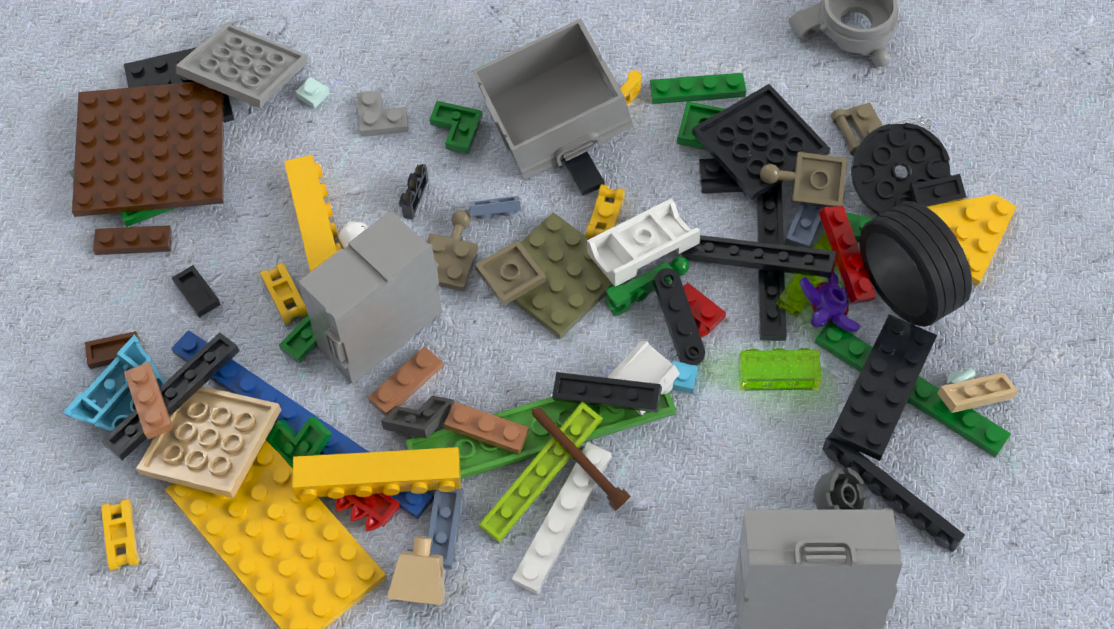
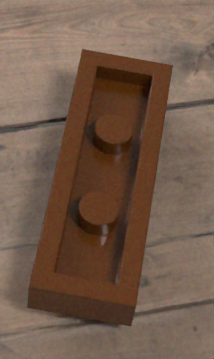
M170 225L95 229L93 251L95 255L170 252L172 229Z

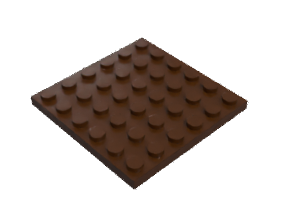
M198 82L78 92L72 213L74 217L224 203V93L208 88Z

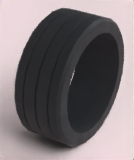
M904 201L865 223L861 229L859 240L864 267L881 298L902 319L913 325L929 326L962 307L969 300L972 291V275L964 250L948 225L932 210L914 201Z

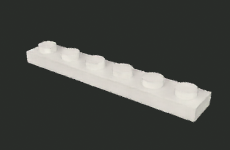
M587 442L582 451L603 474L612 457V453ZM577 462L512 578V583L536 595L597 485Z

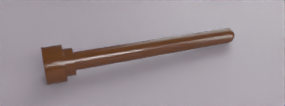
M533 408V417L608 495L606 497L610 501L608 504L616 512L631 497L625 489L615 488L541 408Z

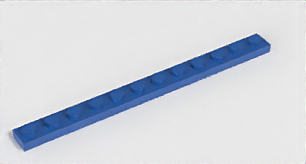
M188 330L171 349L175 355L188 362L207 342ZM232 359L211 378L231 393L278 403L281 412L275 423L279 420H284L297 433H299L309 417H316L332 433V436L320 452L322 455L369 452ZM409 491L400 492L397 495H389L400 502L401 509L417 520L434 500V495L428 491L422 494H415Z

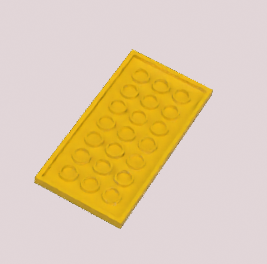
M266 440L234 498L172 483L165 489L170 498L280 629H325L387 578L383 570L318 497L314 500H303L296 497L293 490L292 467Z

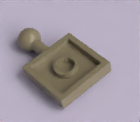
M798 152L796 155L795 172L779 170L776 165L767 164L762 167L760 177L767 184H773L777 180L793 182L791 200L793 203L824 207L843 206L848 158Z
M457 210L451 218L454 227L450 238L430 233L427 243L432 244L434 260L439 265L437 267L438 285L464 292L476 258L478 244L460 240L463 229H466L471 223V216L465 210Z

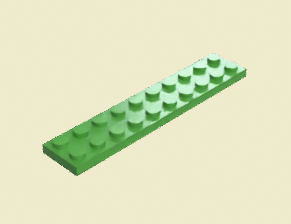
M670 393L661 394L658 413L646 411L643 415L630 409L586 404L601 416L603 420L585 442L675 415L676 408ZM549 397L492 414L529 427V434L520 455L447 429L433 432L427 439L415 437L405 440L408 450L458 447L462 480L537 456L552 436L533 417V408H541L560 428L581 403L556 401Z

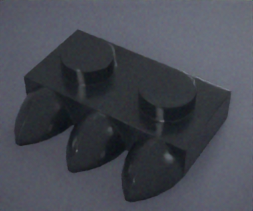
M417 164L414 173L409 175L406 193L403 192L401 194L399 207H402L404 218L413 220L429 181L426 164Z

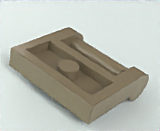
M870 102L846 110L837 109L830 115L833 122L839 126L847 141V148L851 155L855 154L858 146L869 133L883 126ZM848 120L851 121V123H852L854 129L856 130V132H857V134H858L860 140H857V139H856V137H855V135L853 134V132H852V130H851L849 124L847 123Z

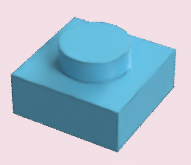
M673 361L672 364H675L680 375L673 381L672 389L693 394L698 366Z

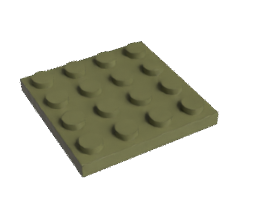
M553 212L520 242L546 276V282L512 302L557 338L561 339L607 295L605 291L614 285L587 254V240L589 239Z

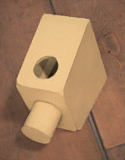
M416 536L413 551H403L400 553L387 599L441 605L445 601L443 556L430 554L432 538Z

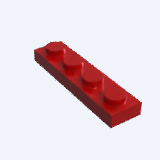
M844 206L824 207L819 211V215L831 249L837 252L836 263L850 302L872 301L876 298V294L864 267V262L862 261L861 253Z

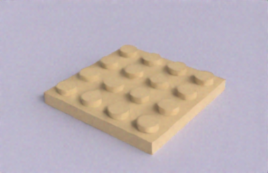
M202 386L170 416L174 429L154 437L136 470L143 476L234 498L281 412L280 405L270 401Z

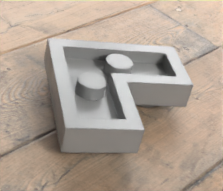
M381 90L357 93L361 137L408 132L406 107L383 109Z

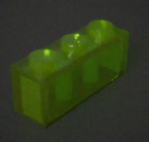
M751 348L740 351L738 359L740 391L819 390L822 380L819 350H811L809 348L785 350L776 348L759 351L758 349Z

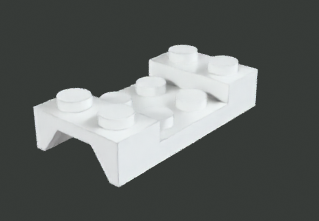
M671 198L587 240V254L616 287L637 276L638 268L673 250L680 254L699 244L700 229L698 227L690 229L679 217L675 202Z

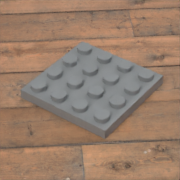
M225 23L176 65V74L260 108L307 64L308 55L232 24Z

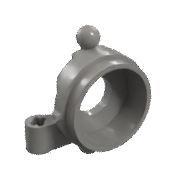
M821 0L820 3L796 12L790 18L789 24L802 41H808L822 31L835 41L842 50L860 53L862 56L871 55L872 63L877 67H883L890 61L888 51L883 48L888 45L889 40L893 36L898 21L897 0ZM847 13H860L870 20L871 27L869 29L853 28L843 24L841 18Z

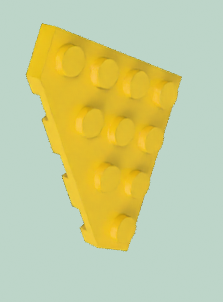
M996 194L927 207L948 225L958 239L970 266L972 283L976 286L981 282L1017 206Z

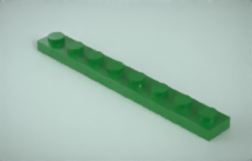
M828 322L815 340V344L861 372L873 348L850 332L843 330L834 322ZM919 376L907 402L993 457H996L1011 433L973 409L952 413L937 394L939 388Z

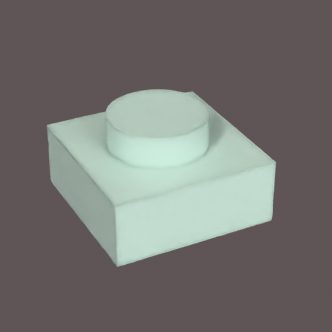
M312 77L295 92L298 99L314 109L330 94L328 87Z

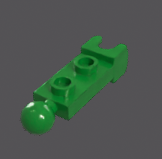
M682 256L674 257L670 265L665 262L625 285L621 283L616 287L608 288L605 291L609 296L605 300L607 307L614 316H619L630 310L632 303L644 300L650 293L655 291L653 281L660 270L670 268L675 270L679 276L685 275L689 270L688 260ZM665 277L664 281L667 284H670L671 279L669 277Z

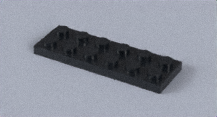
M888 314L829 438L880 461L937 335Z

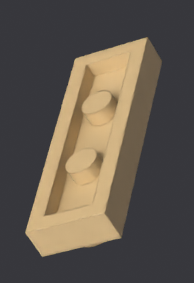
M1003 372L941 386L937 394L949 410L954 413L1014 399L1018 390Z

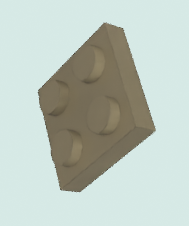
M518 240L475 264V270L502 306L546 282V276Z

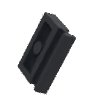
M714 158L699 159L698 165L702 194L744 192Z

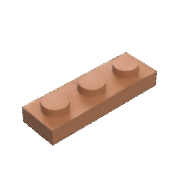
M424 346L368 397L369 402L386 416L395 406L400 407L443 367V361Z
M150 362L125 371L124 374L147 439L174 429Z
M454 402L444 423L447 430L520 455L529 434V427L458 402Z

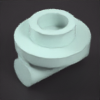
M970 367L965 371H954L949 375L947 385L971 380L976 373Z

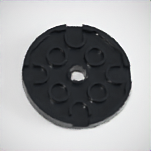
M911 123L886 124L869 133L855 151L851 165L852 183L863 204L872 212L880 215L904 201H913L910 190L912 184L952 176L950 175V158L941 141L927 129ZM896 166L905 167L907 169V176L904 178L897 177L895 173Z

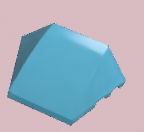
M134 334L118 351L117 357L83 394L80 393L64 410L63 414L113 431L136 410L124 374L125 371L150 362L159 387L166 381L160 375L151 358L146 354Z

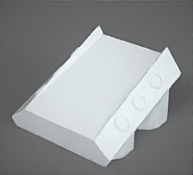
M640 341L608 378L661 384V394L663 395L672 390L673 381L680 373L675 364L670 363L649 345L648 341ZM635 410L640 415H643L646 412Z

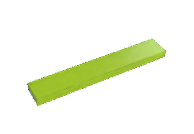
M581 402L560 429L580 448L603 418L585 403ZM553 437L478 524V527L496 542L500 543L571 459V456Z

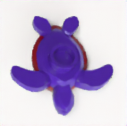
M833 272L832 278H827L828 282H821L815 288L807 277H803L800 280L801 288L812 304L814 313L810 323L813 327L819 328L827 322H834L837 326L849 332H857L860 329L859 323L846 316L849 311L847 300L849 296L846 288L842 289L838 286L839 280L835 272Z

